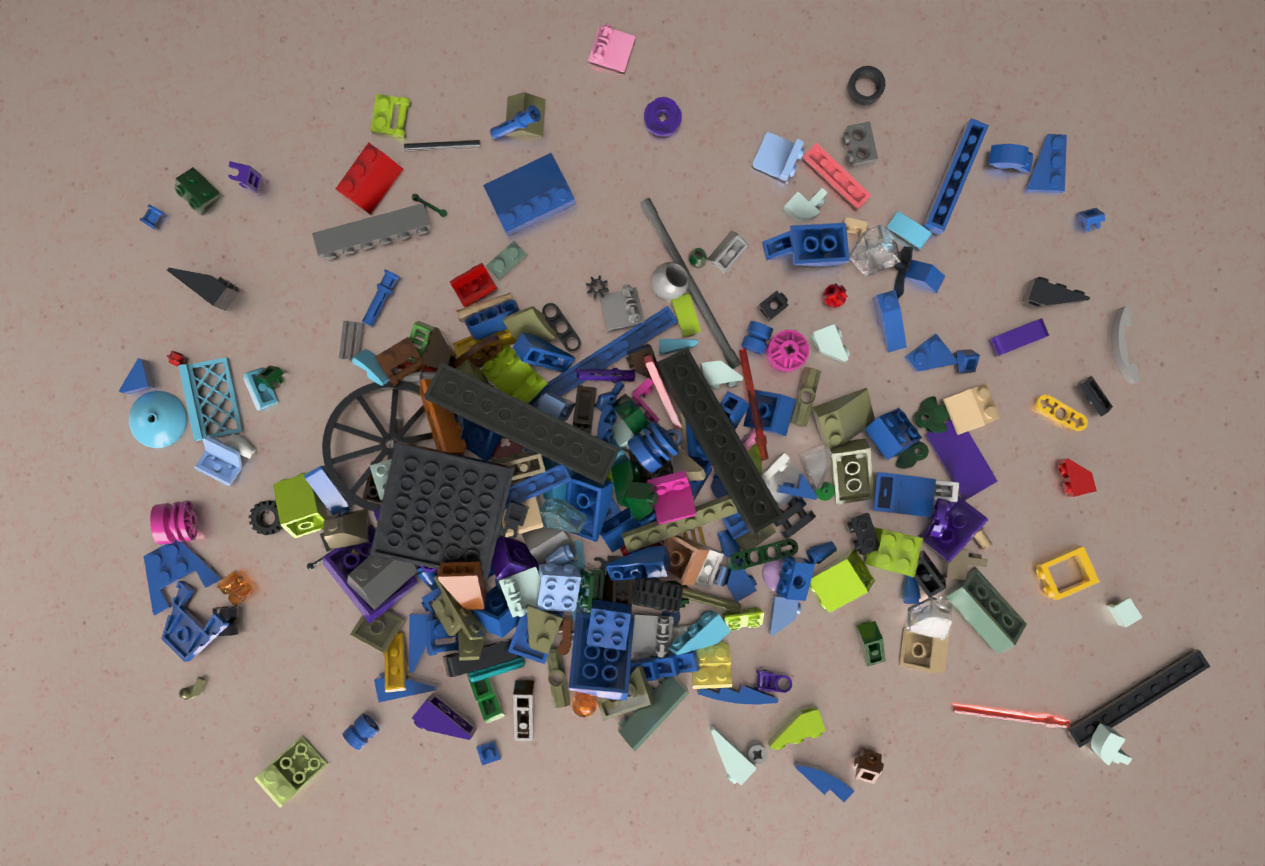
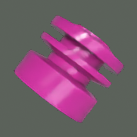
M795 330L780 331L769 341L765 354L767 362L773 369L778 372L788 373L795 371L806 362L810 349L808 341L801 333ZM788 346H790V350L793 351V353H790L789 355H787L786 350H784V348H787Z
M178 501L173 503V505L170 503L155 504L152 507L150 526L156 543L162 545L174 543L176 539L179 542L196 539L198 519L195 507L191 501Z

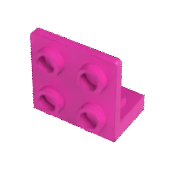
M647 378L631 392L633 396L631 399L638 407L641 406L646 411L644 415L650 422H658L660 419L641 398V396L645 398L653 391L652 386L654 382Z
M685 471L647 480V483L654 485L658 493V502L654 505L658 524L696 515L691 486Z

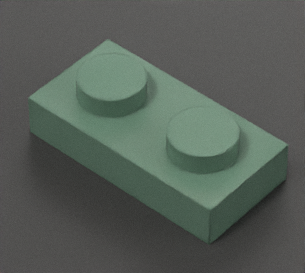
M513 241L491 260L486 267L500 281L527 254Z

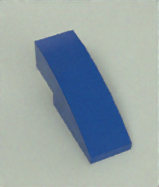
M798 761L794 763L795 768L824 795L831 790L838 798L845 802L854 793L853 788L832 772L809 763Z

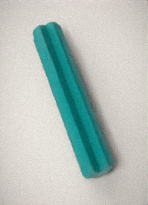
M519 657L476 670L468 674L469 679L472 683L522 668L525 662L523 657Z

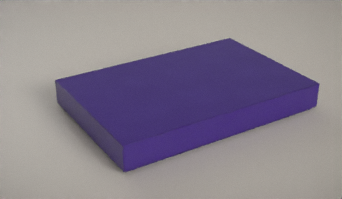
M958 496L957 502L950 503L949 511L945 514V517H948V524L946 529H943L942 537L930 536L929 527L920 536L925 544L949 563L988 521L986 516L960 496Z

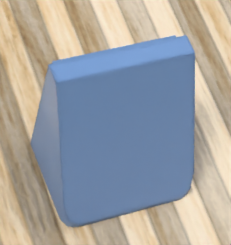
M720 565L713 583L718 586H725L730 568Z

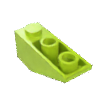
M813 706L798 711L768 742L770 749L780 750L785 748L786 744H798L803 742L804 738L810 736L811 738H817L821 736L822 732H825L826 729L818 707Z

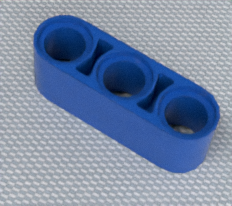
M507 300L469 316L465 324L474 340H481L507 329L503 322V317L521 310L515 300Z

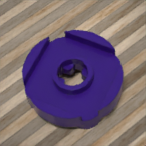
M659 97L646 106L644 122L647 130L652 134L665 137L673 135L680 127L682 112L674 100L667 97ZM664 112L668 119L660 121V118H657V116Z
M937 498L933 508L935 511L929 525L930 536L942 537L943 529H946L948 524V517H945V514L949 511L950 501Z

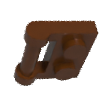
M409 337L375 356V359L393 386L419 368L423 369L426 367ZM414 357L416 362L393 375L392 369Z
M565 615L559 626V634H562V640L558 646V652L561 655H567L571 648L572 616Z

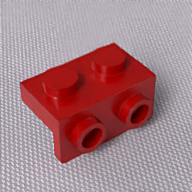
M483 263L472 267L449 282L464 308L497 289Z

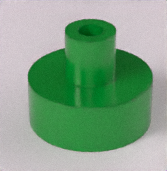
M820 482L816 485L814 492L818 499L827 501L834 496L835 490L831 483Z

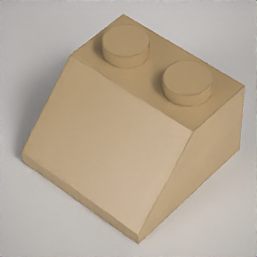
M987 383L974 386L943 399L957 435L1001 419Z
M904 627L899 666L930 673H945L950 634Z

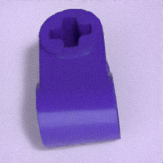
M756 669L758 676L757 685L754 686L755 690L787 693L791 690L792 680L788 674L766 669ZM781 678H786L788 685L780 687L778 681Z

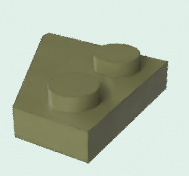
M527 604L529 647L548 654L563 618L560 615Z

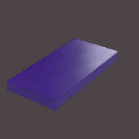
M950 419L945 422L947 431L942 433L930 431L925 434V437L951 481L959 483L958 492L963 500H967L998 482L970 433L967 431L957 435Z

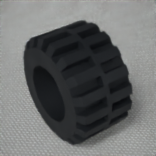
M636 578L631 603L637 606L677 613L680 610L684 588L672 583Z

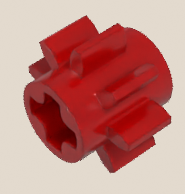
M837 283L829 285L823 294L825 303L828 306L832 305L834 308L842 306L848 297L845 293L847 290L843 285L838 286Z

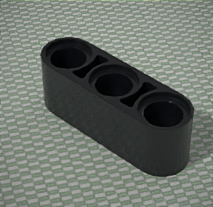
M554 303L545 304L542 314L545 315V319L550 327L557 332L556 335L565 349L570 353L579 352L582 347L581 340L559 307ZM555 308L556 315L548 317L546 315L547 310ZM561 323L567 325V330L564 333L557 331V327ZM571 339L578 341V346L574 349L568 347V342Z

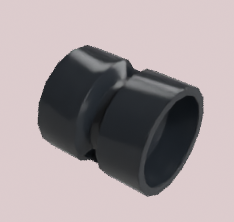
M224 606L212 608L213 613L220 614L229 623L218 636L238 635L239 623L236 622V619L239 618V607Z

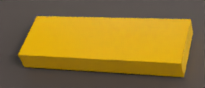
M397 633L384 654L386 692L406 690L404 633Z

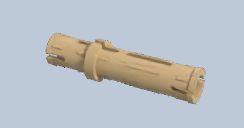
M511 292L477 304L474 302L471 306L456 310L461 322L471 315L507 300H513Z

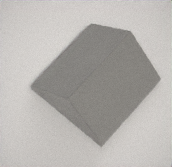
M555 514L544 519V527L521 533L530 553L539 564H546V557L563 544H570L574 547Z

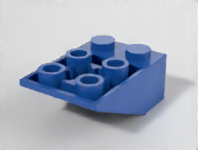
M877 472L873 511L932 517L936 479Z

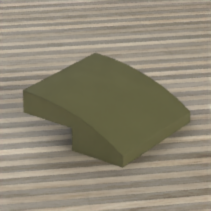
M534 306L503 317L504 324L516 340H518L522 332L537 336L545 341L556 338L557 332L545 323V315Z

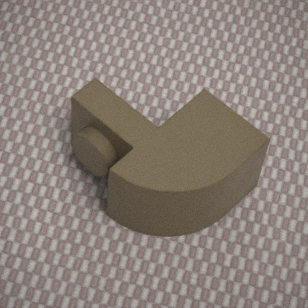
M963 548L950 563L944 560L942 576L950 579L966 580L968 565L987 567L988 559L981 558L982 554L970 553V557H968L969 549Z

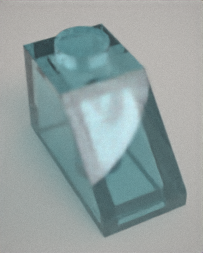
M547 497L539 511L545 527L580 533L587 521V516L567 501Z

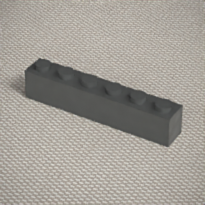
M424 203L314 232L312 235L318 256L325 258V260L336 258L337 254H352L354 250L359 248L367 250L372 248L374 244H389L392 239H407L410 237L409 235L415 233L422 235L427 233L429 229H432L427 207Z

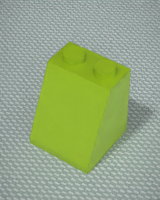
M306 472L289 479H282L273 484L280 525L294 538L324 529V520L328 518L324 503L304 477L307 474Z
M852 549L814 573L810 588L819 596L822 607L830 613L868 593L875 579L859 554Z

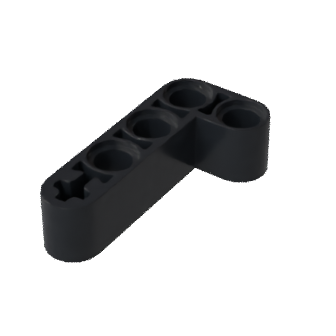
M512 638L483 646L479 660L459 661V652L445 655L442 658L447 676L456 677L522 656L508 652Z

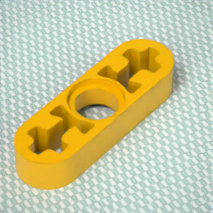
M1049 395L1038 396L1034 401L1037 411L1072 431H1082L1088 425V420L1083 414ZM1046 399V404L1054 407L1052 409L1049 407L1042 408V403L1040 401ZM1058 408H1063L1066 412L1065 417L1062 419L1056 415ZM1068 419H1080L1081 426L1075 427L1076 423Z

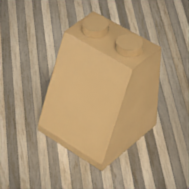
M532 476L512 480L511 485H514ZM539 495L520 503L529 506V510L523 527L517 525L519 529L518 534L544 527V511ZM507 509L504 510L502 517L503 529L509 524L508 521L504 520ZM508 529L505 536H513V529Z

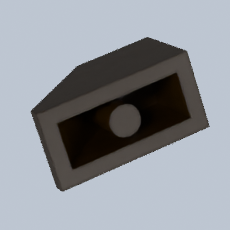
M646 344L627 351L629 357H626L629 368H633L635 372L652 380L644 360L645 356L652 355L655 364L657 363L652 346Z

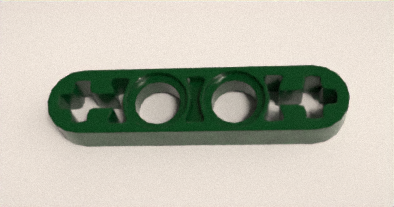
M785 539L731 554L727 559V564L731 570L738 571L782 559L786 556H793L798 552V544L794 539ZM792 546V549L781 552L782 547ZM769 547H773L776 551L773 558L767 553ZM752 552L758 554L759 559L757 562H753L750 559ZM745 558V562H741L738 565L733 563L736 559Z

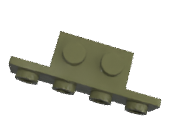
M436 575L434 580L442 593L431 605L448 635L454 636L463 628L469 640L482 639L485 635L472 615L471 610H465L438 580V575Z

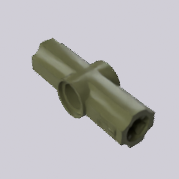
M809 367L804 368L790 423L807 427L812 405L816 397L815 393L821 374L820 370ZM803 392L810 394L809 402H804L801 399Z
M558 647L550 648L546 659L553 705L554 708L566 707L571 705L562 655L559 654ZM553 673H560L562 681L555 682L552 679Z

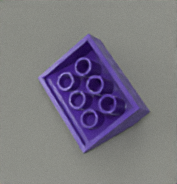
M372 525L368 526L369 542L336 548L323 556L324 567L369 623L385 613L418 584L417 580L412 576L375 610L347 584L348 575L370 556L376 531ZM352 550H355V552H357L359 555L351 553Z

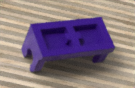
M230 161L229 167L238 170L239 173L237 176L228 175V177L234 181L241 182L239 183L241 187L257 193L262 175L249 165Z

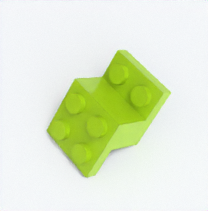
M508 344L502 348L499 354L486 362L481 369V372L500 391L527 404L548 384L528 363L521 362L516 352Z
M874 527L880 544L879 550L866 554L864 564L915 577L923 538Z

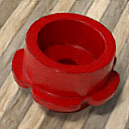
M171 351L170 355H167L170 364L177 367L180 364H185L186 356Z

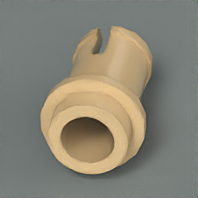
M982 527L974 538L981 546V549L985 550L993 543L983 531L984 527Z

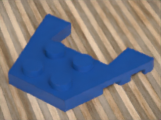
M177 539L174 543L165 544L143 556L153 615H157L172 607L163 588L196 571L205 588L222 580V577L214 572L211 566L204 562L188 544L179 542Z
M178 581L176 588H179L177 596L173 597L171 603L173 610L171 615L167 617L161 639L184 662H189L215 639L229 623L220 614L213 613L204 627L185 608L194 590L185 581Z

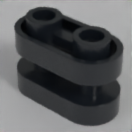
M795 497L788 503L789 507L785 510L781 508L784 517L774 522L776 527L782 524L785 528L781 532L785 539L794 535L816 517L812 510L806 512L803 509L807 505L803 498L798 499ZM797 513L800 517L791 524L788 519Z

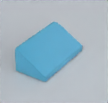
M264 367L246 372L243 375L257 411L278 403L274 390L267 388L266 384L259 383L256 379V376L264 370Z

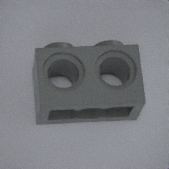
M870 121L847 126L843 133L844 144L848 145L847 159L849 163L851 162L852 168L875 163L878 156ZM853 133H860L862 139H855ZM857 151H863L866 157L860 158L857 155Z

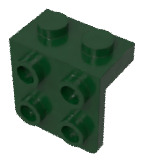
M581 568V582L576 604L577 607L586 613L591 612L593 599L602 601L605 578L604 569Z

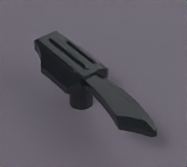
M904 246L894 260V268L899 271L894 286L898 299L904 294L905 276L910 268L913 247Z

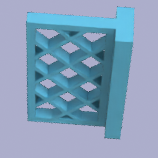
M227 357L189 365H178L194 441H203L205 436L216 438L243 432ZM224 363L225 370L221 376L211 371L215 364ZM202 367L207 372L200 380L194 376L193 368ZM209 373L219 378L213 388L204 382ZM221 380L228 383L229 386L225 395L216 390ZM202 384L211 389L205 399L198 394V389ZM214 391L223 396L217 406L207 401ZM225 399L231 401L233 405L229 413L219 408ZM206 402L215 407L209 417L202 413V408ZM217 410L227 415L221 425L212 420ZM231 417L236 421L238 429L228 430L223 426L228 418ZM210 421L219 426L214 434L207 435L206 426Z

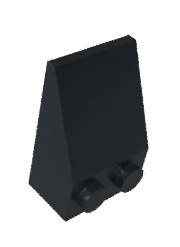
M170 267L167 269L169 273L212 306L224 311L239 294L234 289L236 286L221 276L216 278L212 275Z

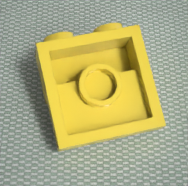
M719 642L712 646L697 649L696 653L700 670L692 672L693 689L732 687L730 645Z

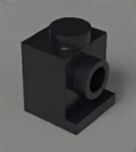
M776 290L761 302L757 308L768 321H771L789 306L787 304L788 299L782 292L779 293ZM773 302L776 303L777 308L772 309L770 307V304Z

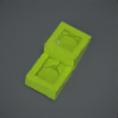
M690 293L671 300L682 336L686 337L701 332Z

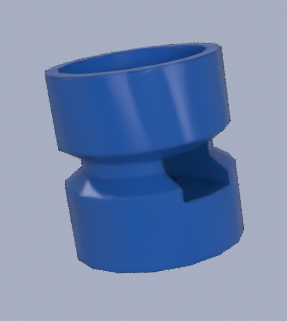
M750 321L747 328L748 335L744 336L741 347L764 355L767 348L766 340H770L773 328L756 321Z
M362 713L354 721V725H350L342 735L350 746L360 751L368 743V738H373L380 728L369 715Z

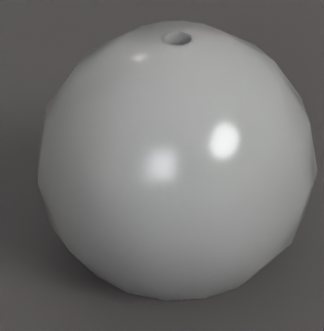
M665 262L657 266L651 276L653 291L659 297L666 300H674L681 297L688 288L689 278L686 270L674 262Z

